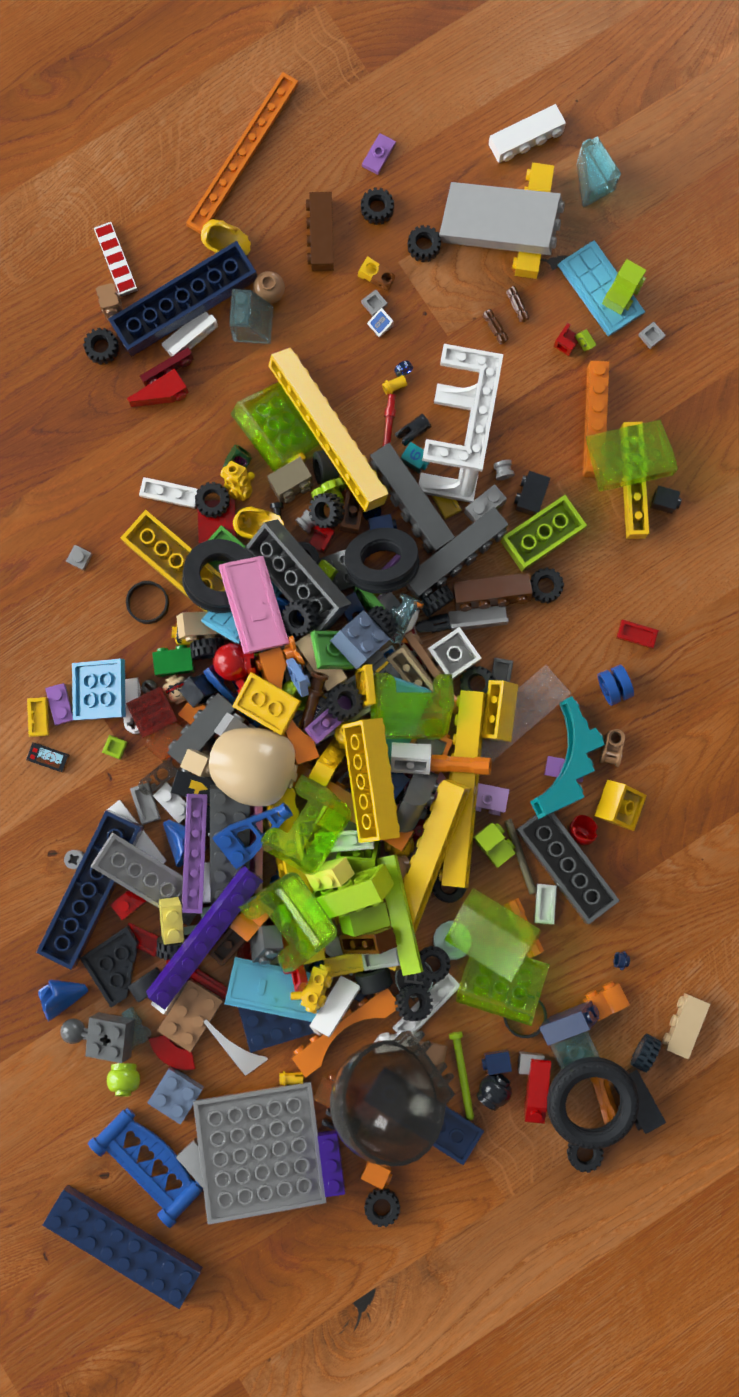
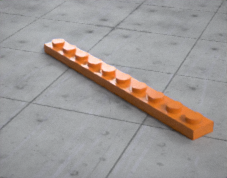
M284 72L281 73L187 220L186 225L201 234L203 226L214 218L299 85L298 80Z

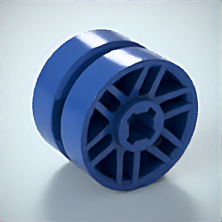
M621 664L611 668V673L605 670L597 674L600 688L610 706L621 702V698L627 700L634 697L631 680Z

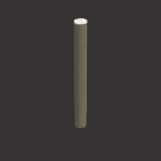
M512 819L506 820L504 822L511 842L516 847L514 851L529 894L536 893L537 891Z

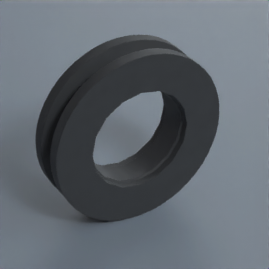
M376 528L368 530L354 538L345 551L344 560L350 581L357 588L366 592L389 593L399 590L409 584L419 570L416 542L410 535L398 529ZM379 551H391L401 556L399 562L387 569H370L363 564L366 558Z
M212 539L198 544L190 551L184 563L182 582L186 594L193 603L204 610L214 613L232 612L226 591H215L207 587L201 579L200 571L209 562L224 561L228 563L253 557L241 545L225 539Z

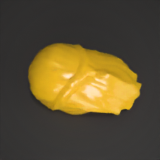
M211 219L202 228L201 240L214 253L237 241L245 255L249 254L251 242L248 240V236L236 226L230 225L224 220Z
M250 506L237 512L233 520V526L240 536L252 539L264 522L278 519L283 526L284 522L281 520L280 515Z

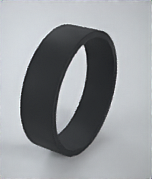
M142 581L132 586L128 591L126 607L130 615L138 622L152 624L160 621L166 615L169 608V598L159 584L152 581ZM144 585L156 586L165 595L164 610L158 617L151 620H142L135 617L130 609V598L133 592Z
M518 994L512 997L504 1008L503 1018L505 1025L517 1037H535L541 1033L540 1028L532 1034L521 1035L514 1032L508 1026L506 1020L507 1009L514 1000L520 997H530L537 1000L544 1011L543 1023L547 1020L546 1008L537 997L531 994Z

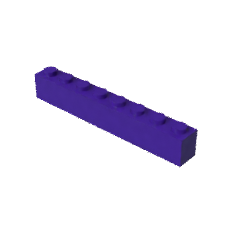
M245 865L240 868L148 988L146 993L151 1001L164 1010L167 1008L263 882L256 873Z

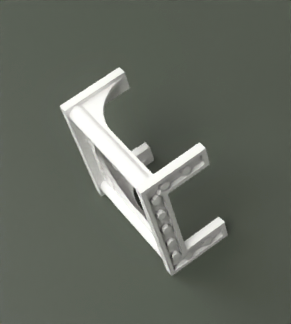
M444 344L440 366L479 372L477 384L467 388L437 383L434 404L471 411L464 446L426 439L422 461L459 467L460 471L458 479L421 473L419 486L425 494L470 503L474 501L479 471L482 472L503 354Z

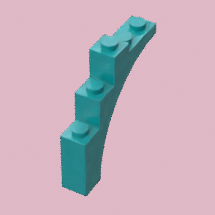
M573 696L566 698L559 704L565 718L568 741L566 758L561 772L552 786L542 795L530 801L538 819L584 798L583 789L576 780L595 771L593 762L588 758L587 754L605 745L603 736L598 732L597 728L589 729L588 722L582 716L579 704L574 700Z

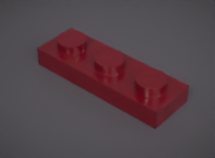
M187 347L141 374L140 378L146 387L174 368L177 370L180 367H187L194 360L193 355Z

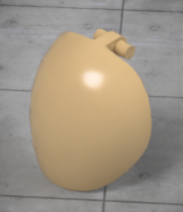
M237 728L223 733L215 741L209 758L210 775L219 789L239 803L260 807L276 803L282 798L287 788L292 789L293 782H296L298 774L296 772L298 766L294 764L295 749L290 740L274 731L263 728Z

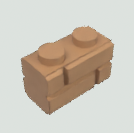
M110 283L96 288L100 308L106 320L109 321L110 317L123 310L121 298L115 284Z

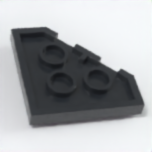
M129 926L80 958L111 1008L130 994L128 986L132 983L139 941Z

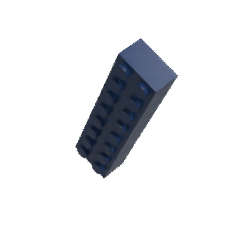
M235 241L113 315L108 320L132 357L254 283L257 273L238 242Z
M111 810L105 811L36 953L70 970L76 968L117 882L93 869L91 864L112 832L136 846L144 826Z
M70 1185L63 1189L43 1223L44 1227L178 1309L182 1306L203 1268Z

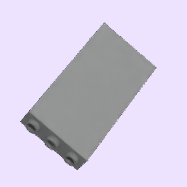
M451 182L439 235L443 243L551 255L552 248L555 249L557 237L555 235L556 231L560 229L561 219L559 217L560 213L564 211L565 202L562 201L561 193Z

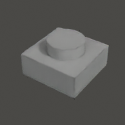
M374 290L361 300L362 305L372 317L381 308H386L388 304L377 290Z
M652 322L638 336L651 349L663 340L666 335L655 322Z
M74 545L66 562L84 571L93 554Z

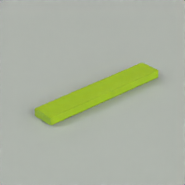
M397 854L378 858L377 864H385L394 882V886L385 899L391 926L396 936V948L402 975L423 972Z

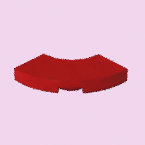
M164 1035L149 1038L154 1053L165 1064L180 1070L196 1069L192 1051L189 1052L178 1047L171 1039Z

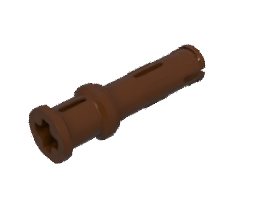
M311 672L312 680L310 687H308L309 695L299 726L303 731L313 722L319 699L324 695V684L329 678L324 673Z

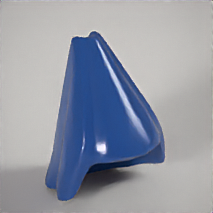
M167 820L163 823L175 864L177 867H181L184 865L185 825Z
M49 980L48 985L41 988L38 992L47 1021H51L88 992L86 985L68 981Z

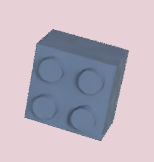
M363 610L330 641L358 669L386 644L390 638Z
M170 1067L147 1104L181 1125L192 1108L193 1101L197 1100L204 1086L178 1069Z

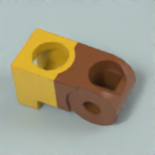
M368 256L357 275L385 291L389 289L395 279V275L390 270Z

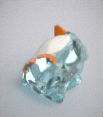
M403 593L400 594L402 603L397 608L393 606L390 611L393 614L392 617L397 620L395 623H398V630L390 640L397 644L408 643L404 635L414 627L419 609L424 605L423 602Z

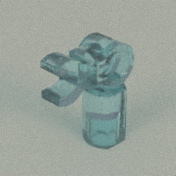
M133 1006L121 1013L123 1017L135 1019L133 1050L135 1045L139 1046L150 1038L151 1031L148 1027L142 1026L143 1022Z

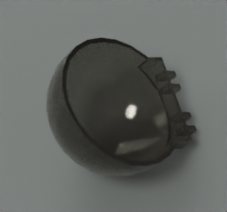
M410 1030L403 1031L394 1040H382L363 1046L347 1058L334 1079L330 1094V1114L334 1128L348 1149L366 1162L385 1167L410 1164L424 1156L439 1137L444 1123L446 1104L455 1095L448 1085L454 1078V1075L450 1072L443 1077L441 1074L448 1067L446 1063H440L436 1067L426 1051L432 1046V1043L429 1040L421 1045L419 1043L425 1036L422 1030L415 1035Z

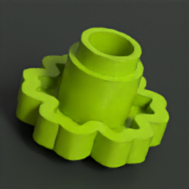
M340 477L323 483L311 492V496L313 498L323 493L337 494V497L342 499L340 502L344 503V497L341 492L348 486L343 478Z

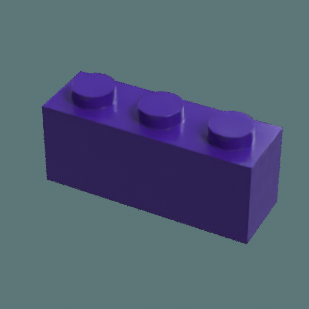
M338 1131L318 1132L317 1137L325 1197L345 1195Z

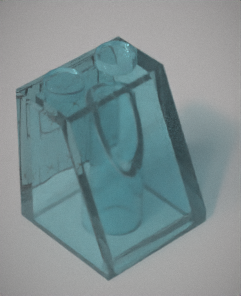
M598 136L594 139L589 138L582 143L577 159L581 203L584 208L616 189L621 173Z
M232 289L229 326L233 341L271 344L273 306L252 290Z

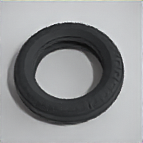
M586 1057L569 1063L555 1076L548 1091L547 1110L553 1127L567 1142L580 1148L601 1149L619 1142L631 1130L638 1115L639 1096L633 1079L620 1065L605 1058ZM591 1077H599L612 1082L617 1087L620 1095L619 1109L614 1118L602 1127L593 1129L580 1127L567 1116V1096L578 1082Z

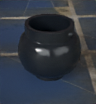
M502 1074L485 1076L479 1085L478 1100L487 1108L493 1111L498 1110L499 1107L504 1106L511 1099V1082Z

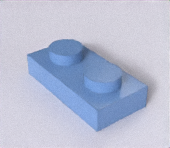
M294 658L287 659L288 675L301 697L309 695L308 687L310 686L308 676L304 675L301 664H297Z

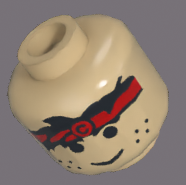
M176 674L165 679L167 683L163 685L162 689L168 701L175 702V704L185 701V697L179 690L184 685L183 682L186 679L182 676L177 677Z

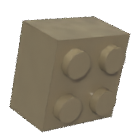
M301 457L267 476L270 487L281 503H290L295 499L296 495L307 493L312 489L311 486H313L312 475Z

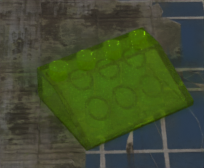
M279 382L238 401L231 412V416L273 472L287 465L299 453L303 452L306 454L320 444Z
M661 420L586 436L599 492L672 476L678 470L673 449Z
M473 888L464 901L444 940L512 982L542 931Z
M474 941L457 992L456 1002L532 1026L550 964Z

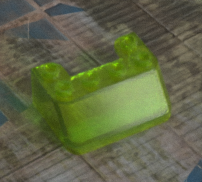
M376 673L373 676L376 704L370 706L371 719L383 718L386 739H441L447 735L454 708L452 674L436 676L433 681L434 693L396 692V681L391 674Z
M301 775L295 785V789L300 797L308 800L307 804L289 833L279 828H270L262 837L261 844L264 851L308 875H314L320 870L351 818V811L331 790Z
M294 872L285 874L239 907L245 917L251 920L259 918L266 912L289 945L279 952L277 958L279 965L285 973L295 971L332 942L337 935V929L301 877Z

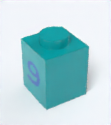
M412 442L409 443L400 458L407 467L419 474L422 469L426 470L430 462L422 461L424 449Z

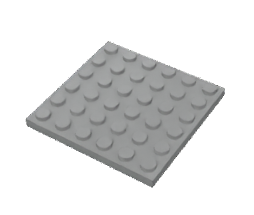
M311 1082L193 1101L208 1225L326 1203Z

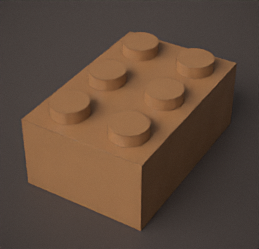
M190 979L157 1031L191 1052L207 1028L203 1021L207 1019L209 1023L211 1022L224 999L195 980Z

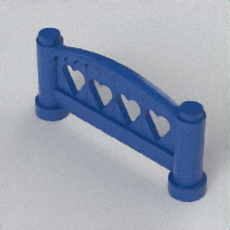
M127 1107L97 1137H93L88 1142V1145L100 1157L108 1152L162 1207L157 1216L167 1227L172 1228L177 1223L176 1219L203 1192V1188L196 1180L194 1181L190 1178L185 1167L177 1160L175 1152L159 1136L134 1121L136 1115ZM128 1131H133L135 1137L140 1138L141 1142L139 1145L123 1148ZM142 1145L148 1146L149 1151L154 1153V1158L137 1163L140 1147ZM160 1159L163 1165L168 1167V1172L151 1177L154 1161ZM175 1174L176 1179L182 1181V1186L165 1191L168 1175Z

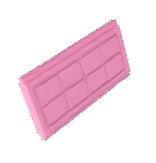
M264 556L219 565L244 654L289 644Z

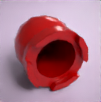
M228 643L222 645L215 652L213 659L214 670L223 679L236 681L249 675L251 672L259 676V671H257L254 662V652L244 654L242 645Z

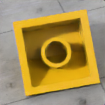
M607 780L595 816L609 823L634 831L647 795L626 784Z

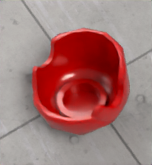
M579 814L570 823L569 834L576 843L590 845L598 836L596 834L598 825L589 816Z

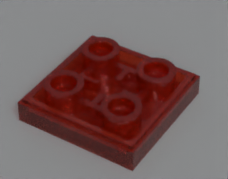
M161 686L126 703L142 738L178 722Z

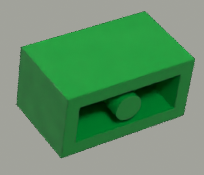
M187 645L176 646L174 650L158 648L157 652H152L156 677L195 672L194 659H192L190 647L187 648Z

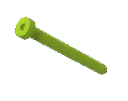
M453 1032L449 1034V1039L453 1040L466 1118L472 1120L474 1113L460 1039L463 1037V1033Z

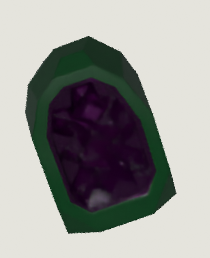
M235 444L226 457L223 467L227 466L230 461H233L247 468L252 459L251 454L243 447Z

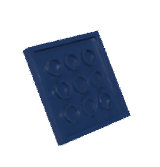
M282 962L274 965L282 967ZM305 964V972H310L308 964ZM238 1007L250 1053L314 1033L309 1021Z

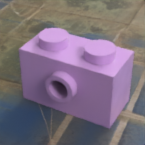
M478 783L476 811L481 812V808L487 809L489 814L500 816V812L504 813L506 811L509 789Z

